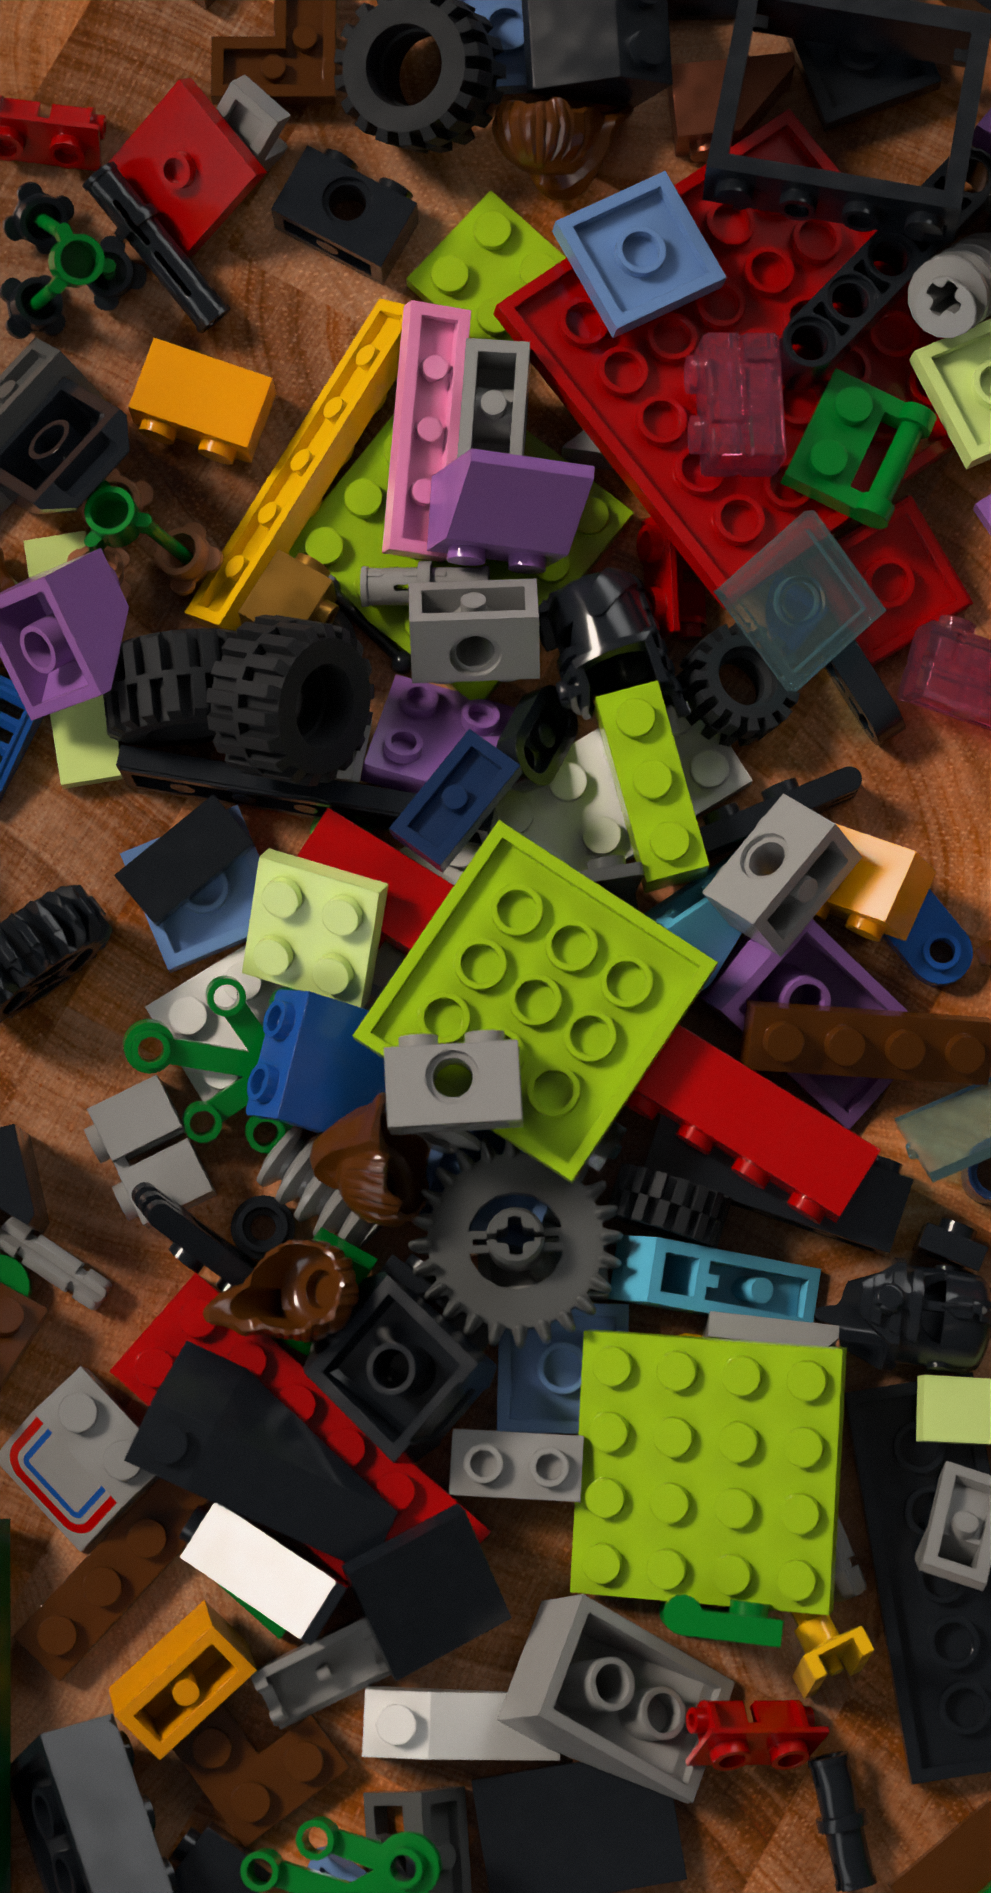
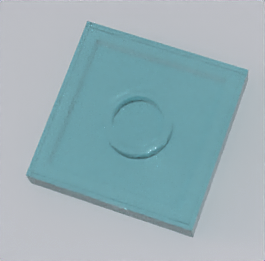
M815 510L804 511L714 591L786 691L797 692L886 611L883 604Z

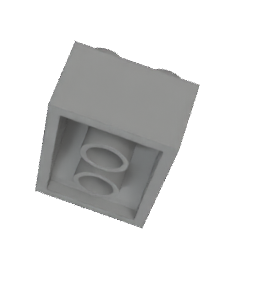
M584 1594L541 1601L497 1721L549 1750L684 1803H693L706 1766L686 1765V1758L699 1743L697 1734H691L687 1729V1710L690 1707H697L701 1700L729 1701L735 1682Z

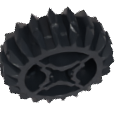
M81 885L61 886L54 892H46L39 899L30 901L25 907L15 913H11L8 918L0 923V1023L6 1018H13L26 1008L29 1009L34 1003L63 985L73 975L82 971V968L88 962L95 959L97 953L106 947L113 929L105 918L106 913L93 896L88 895Z

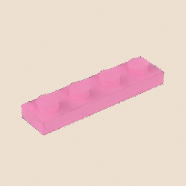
M414 300L404 305L382 553L437 562L447 560L446 553L427 551L431 480L434 474L456 460L458 455L466 338H469L471 310Z

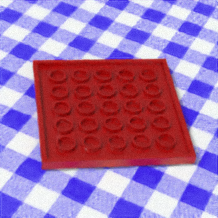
M790 108L730 149V154L840 172ZM705 164L675 184L674 187L727 277L722 288L612 338L570 262L565 258L499 302L495 307L493 315L514 341L530 342V362L718 603L726 610L854 520L780 483L835 368L904 402L922 404L931 409L937 416V421L930 436L920 440L899 487L955 447L909 362L915 350L943 338L923 331L913 319L908 306V291L819 384L808 390L797 391L788 389L778 382L770 366L771 354L789 321L877 230L860 232L849 229L843 224L816 219L795 221L784 217L780 213L752 208L732 210L733 205L702 200L707 165ZM874 262L876 268L883 274L889 276L897 275L893 267L886 262ZM833 303L837 312L844 317H857L856 312L847 304ZM792 345L795 353L801 358L811 361L817 360L812 349L805 345ZM880 422L851 483V487L861 492L869 491L897 432L896 429Z

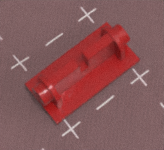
M0 95V160L21 161L59 166L66 169L76 168L97 171L102 167L100 140H104L106 135L107 116L96 114L95 107L88 106L83 108L52 104L49 118L39 117L41 112L40 102L5 98L3 95Z
M650 516L641 521L642 528L637 538V554L644 567L645 596L650 600L653 608L652 615L660 627V636L664 639L676 633L678 641L699 640L702 638L701 628L707 626L705 585L703 582L683 581V572H695Z
M797 1699L755 1700L750 1706L753 1722L748 1721L743 1701L701 1700L697 1707H690L686 1713L687 1729L689 1733L697 1734L699 1743L686 1758L685 1762L687 1766H713L714 1769L719 1771H730L744 1765H772L777 1770L794 1769L809 1760L812 1753L830 1733L829 1727H814L815 1716L813 1709L810 1706H803L802 1702Z

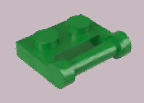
M835 368L780 483L864 525L876 529H885L895 511L892 500L920 440L930 436L937 421V416L931 409L922 404L904 402ZM880 422L896 429L897 432L869 491L861 492L851 487V483Z
M685 1594L675 1595L668 1601L660 1602L659 1617L662 1623L673 1633L684 1636L781 1647L783 1620L776 1616H769L770 1604L730 1600L729 1607L726 1606L725 1610L701 1607L697 1600Z

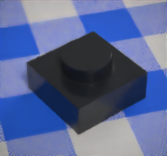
M942 1217L938 1226L928 1222L921 1227L912 1250L949 1266H956L974 1274L979 1272L988 1247L974 1242L978 1233L976 1230Z

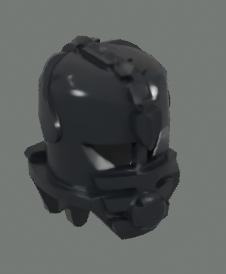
M607 567L602 572L584 575L567 583L563 588L550 593L547 600L543 599L539 605V636L541 644L547 652L558 649L560 654L557 660V670L561 681L556 683V691L560 703L564 709H572L574 713L582 715L585 720L593 718L595 711L593 701L596 696L657 680L666 709L673 707L679 719L691 713L688 702L684 700L682 695L681 683L676 679V670L673 662L667 655L666 643L660 636L659 624L652 615L653 608L650 600L645 596L646 587L642 580L634 574L618 568Z
M894 1257L891 1266L887 1269L848 1281L837 1305L818 1307L814 1318L821 1324L838 1325L839 1347H846L848 1353L859 1357L879 1370L893 1371L897 1363L926 1366L927 1371L966 1374L979 1367L985 1357L989 1340L991 1339V1288L988 1282L981 1276L956 1266L936 1265V1268L907 1265L906 1258Z

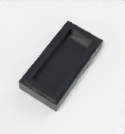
M213 794L114 876L157 927L255 847V844Z

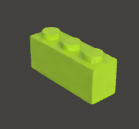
M658 680L596 696L594 713L636 862H642L644 876L641 883L644 893L706 877L709 862Z

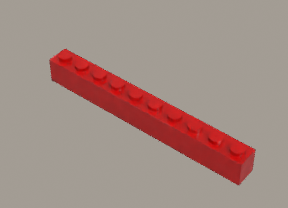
M329 807L297 855L300 858L389 884L378 950L385 942L406 956L454 887L450 882ZM680 1025L677 1026L625 1104L650 1120H653L657 1113L670 1118L680 1125L675 1135L682 1141L706 1155L710 1153L713 1147H716L736 1160L731 1167L734 1173L760 1189H764L770 1181L791 1195L786 1203L790 1208L817 1224L821 1223L824 1216L837 1223L881 1149Z

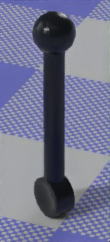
M330 574L328 578L333 580L337 598L335 603L391 659V667L394 672L399 675H406L412 672L411 655L404 650L400 651L383 633L368 622L360 610L341 592L339 582Z

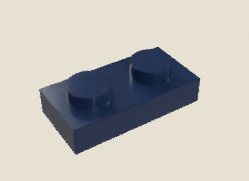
M468 729L391 825L389 830L392 837L443 873L522 775L521 765L474 731Z

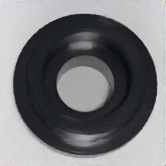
M261 1195L247 1199L237 1208L231 1221V1234L234 1243L245 1255L257 1260L264 1258L266 1252L274 1247L284 1244L288 1240H293L296 1227L292 1212L285 1204L281 1205L272 1196ZM261 1216L272 1218L276 1225L274 1235L267 1240H258L252 1234V1224Z

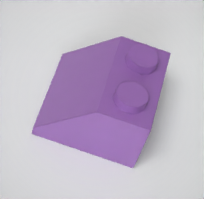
M471 448L432 476L427 551L446 553L447 561L457 565H483L485 560L489 559L508 562V570L522 574L544 573L546 567L569 554L594 480L595 466Z
M101 548L34 575L0 592V657L31 721L103 695L112 688L129 605L120 589L118 576L108 564Z

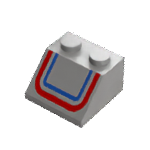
M82 1366L27 1417L0 1449V1466L80 1552H83L160 1478L124 1461L141 1424L89 1368Z

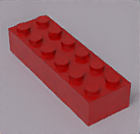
M197 1273L188 1280L109 1371L145 1404L150 1406L152 1399L186 1341L247 1368L398 1512L385 1542L459 1503L415 1463H393L304 1373V1366L273 1338L263 1335L246 1337L225 1326L206 1322L203 1310L220 1292ZM459 1503L466 1511L477 1539L481 1544L491 1533V1530ZM305 1544L348 1582L341 1567L346 1562Z

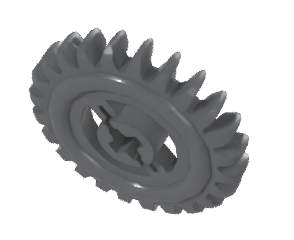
M483 1138L481 1140L480 1161L475 1162L463 1150H458L456 1158L461 1171L458 1175L442 1167L436 1168V1176L444 1187L442 1193L428 1189L420 1191V1195L427 1199L426 1203L433 1209V1212L419 1214V1216L411 1220L415 1226L427 1231L428 1236L411 1240L408 1243L409 1249L416 1253L429 1255L428 1260L413 1269V1275L418 1278L435 1277L436 1282L424 1294L425 1300L432 1302L447 1297L449 1302L442 1316L451 1321L464 1313L467 1316L464 1327V1335L466 1337L473 1336L484 1324L488 1326L489 1344L492 1347L498 1345L505 1330H511L518 1349L524 1348L528 1330L535 1329L542 1342L549 1344L551 1342V1323L555 1321L567 1332H575L576 1325L571 1313L574 1308L587 1315L592 1316L596 1314V1307L587 1295L589 1291L608 1294L612 1291L611 1284L598 1273L599 1270L617 1269L621 1265L619 1258L603 1251L604 1247L619 1243L623 1239L622 1232L603 1228L602 1225L616 1216L618 1207L616 1205L596 1206L595 1202L605 1192L607 1184L605 1181H599L587 1186L582 1184L589 1170L588 1161L572 1184L528 1154L520 1153L519 1148L507 1140L504 1153L497 1155L490 1142ZM510 1195L533 1197L548 1206L561 1227L543 1228V1224L534 1213L525 1208L512 1207L503 1209L496 1214L489 1223L487 1231H469L472 1222L482 1208L497 1198ZM514 1224L522 1226L524 1236H534V1241L524 1243L523 1254L519 1255L510 1254L508 1244L497 1243V1238L506 1237L509 1232V1226ZM559 1238V1241L545 1242V1239ZM487 1241V1245H473V1242ZM563 1252L562 1258L552 1274L537 1285L521 1289L500 1287L484 1278L470 1258V1256L489 1255L498 1267L508 1272L518 1273L527 1271L536 1265L543 1253Z

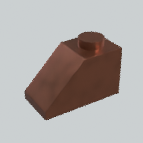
M794 52L748 57L731 147L753 132L791 86L795 67ZM727 59L672 64L673 85L667 89L675 157L690 156L693 161L707 162Z

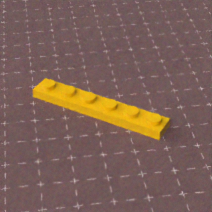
M381 298L375 304L222 551V566L217 572L208 573L184 613L200 625L207 628L237 631V628L241 626L238 611L277 550L280 549L289 555L290 549L309 518L313 517L319 510L324 494L340 468L351 458L355 444L373 415L384 405L387 393L398 376L403 308L405 304Z

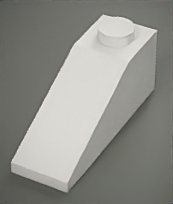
M367 1686L365 1689L362 1757L432 1760L560 1761V1753L547 1749L497 1721L508 1691Z

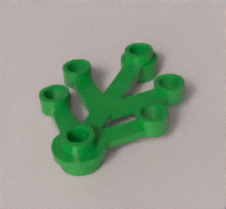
M227 975L218 976L208 984L205 992L206 1001L214 1013L226 1018L247 1050L173 1038L170 1029L164 1023L155 1019H142L133 1023L127 1029L123 1038V1051L127 1061L133 1068L143 1073H157L171 1064L242 1076L207 1101H196L184 1110L182 1115L183 1128L190 1139L199 1143H206L215 1139L221 1131L222 1122L247 1106L249 1099L247 1094L248 1079L253 1068L258 1064L265 1037L262 1025L246 1004V993L243 986L237 979ZM222 985H231L237 990V999L229 1007H221L214 1002V993ZM286 986L279 988L283 990H295ZM279 989L271 995L269 1006L274 1001L275 994ZM155 1037L162 1042V1051L154 1059H145L138 1053L139 1044L145 1038ZM207 1111L213 1115L214 1122L208 1131L196 1132L190 1127V1120L195 1113ZM251 1116L245 1126V1136L254 1150L260 1153H269L293 1125ZM262 1122H271L277 1128L275 1137L267 1143L258 1142L253 1137L255 1127Z
M319 1816L303 1823L296 1833V1846L299 1852L305 1858L314 1861L322 1860L333 1854L373 1869L372 1871L350 1882L283 1860L277 1851L270 1848H261L249 1854L243 1860L240 1868L242 1881L249 1889L255 1892H265L276 1887L291 1893H429L439 1881L442 1863L434 1843L418 1832L402 1831L390 1836L383 1843L339 1829L333 1820ZM312 1827H319L326 1833L328 1843L324 1850H318L310 1843L309 1832ZM400 1855L409 1856L414 1861L416 1873L413 1878H405L398 1872L396 1863ZM257 1858L264 1859L270 1864L272 1868L270 1881H262L256 1876L254 1863Z

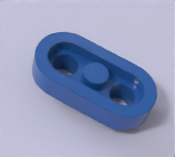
M930 889L906 941L886 934L882 936L919 981L929 986L945 987L957 982L967 972L972 962L973 947L970 938ZM938 941L947 943L952 949L951 961L938 963L933 960L930 955L931 944Z

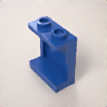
M279 989L264 1016L263 1030L265 1037L258 1064L250 1073L247 1083L249 1099L246 1114L256 1118L276 1120L322 1134L328 1127H331L345 1115L358 1107L371 1103L378 1093H386L384 1059L354 1040L352 1036L369 1010L310 991Z

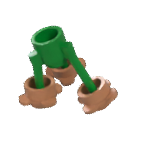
M115 468L90 495L88 500L82 504L81 514L91 528V531L85 537L84 542L86 546L74 550L68 556L67 562L101 548L108 564L118 576L120 589L127 601L131 595V586L125 581V570L130 565V557L120 547L131 544L140 533L148 535L158 543L154 554V565L171 578L170 588L178 595L192 593L196 582L203 579L208 573L217 572L222 566L223 554L218 548L210 546L206 540V529L201 524L195 522L188 523L184 527L173 529L167 533L153 521L149 514L141 513L144 506L151 504L154 499V491L151 485L144 480L133 482L121 476L119 470Z

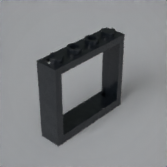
M739 0L706 165L702 200L733 205L732 210L752 208L780 213L784 217L795 221L816 219L843 224L849 229L860 232L880 230L904 234L921 242L922 238L953 243L961 211L991 36V14L912 0ZM753 32L965 67L944 190L730 154Z

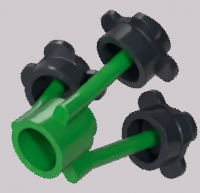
M26 182L18 188L17 198L19 201L13 214L4 219L3 231L12 241L24 239L34 244L37 251L41 254H49L48 266L53 278L48 275H41L40 277L28 278L23 282L16 278H9L1 285L0 297L6 302L9 315L5 326L7 332L12 337L25 339L30 333L44 332L48 336H56L61 333L66 324L65 317L61 314L63 309L61 293L66 287L79 288L87 285L94 294V304L103 311L116 309L120 298L131 289L139 290L144 287L147 281L146 269L140 264L133 263L125 252V243L122 244L116 236H106L99 244L88 235L73 234L68 220L74 215V205L69 198L63 195L58 197L50 196L44 193L41 186L35 182Z

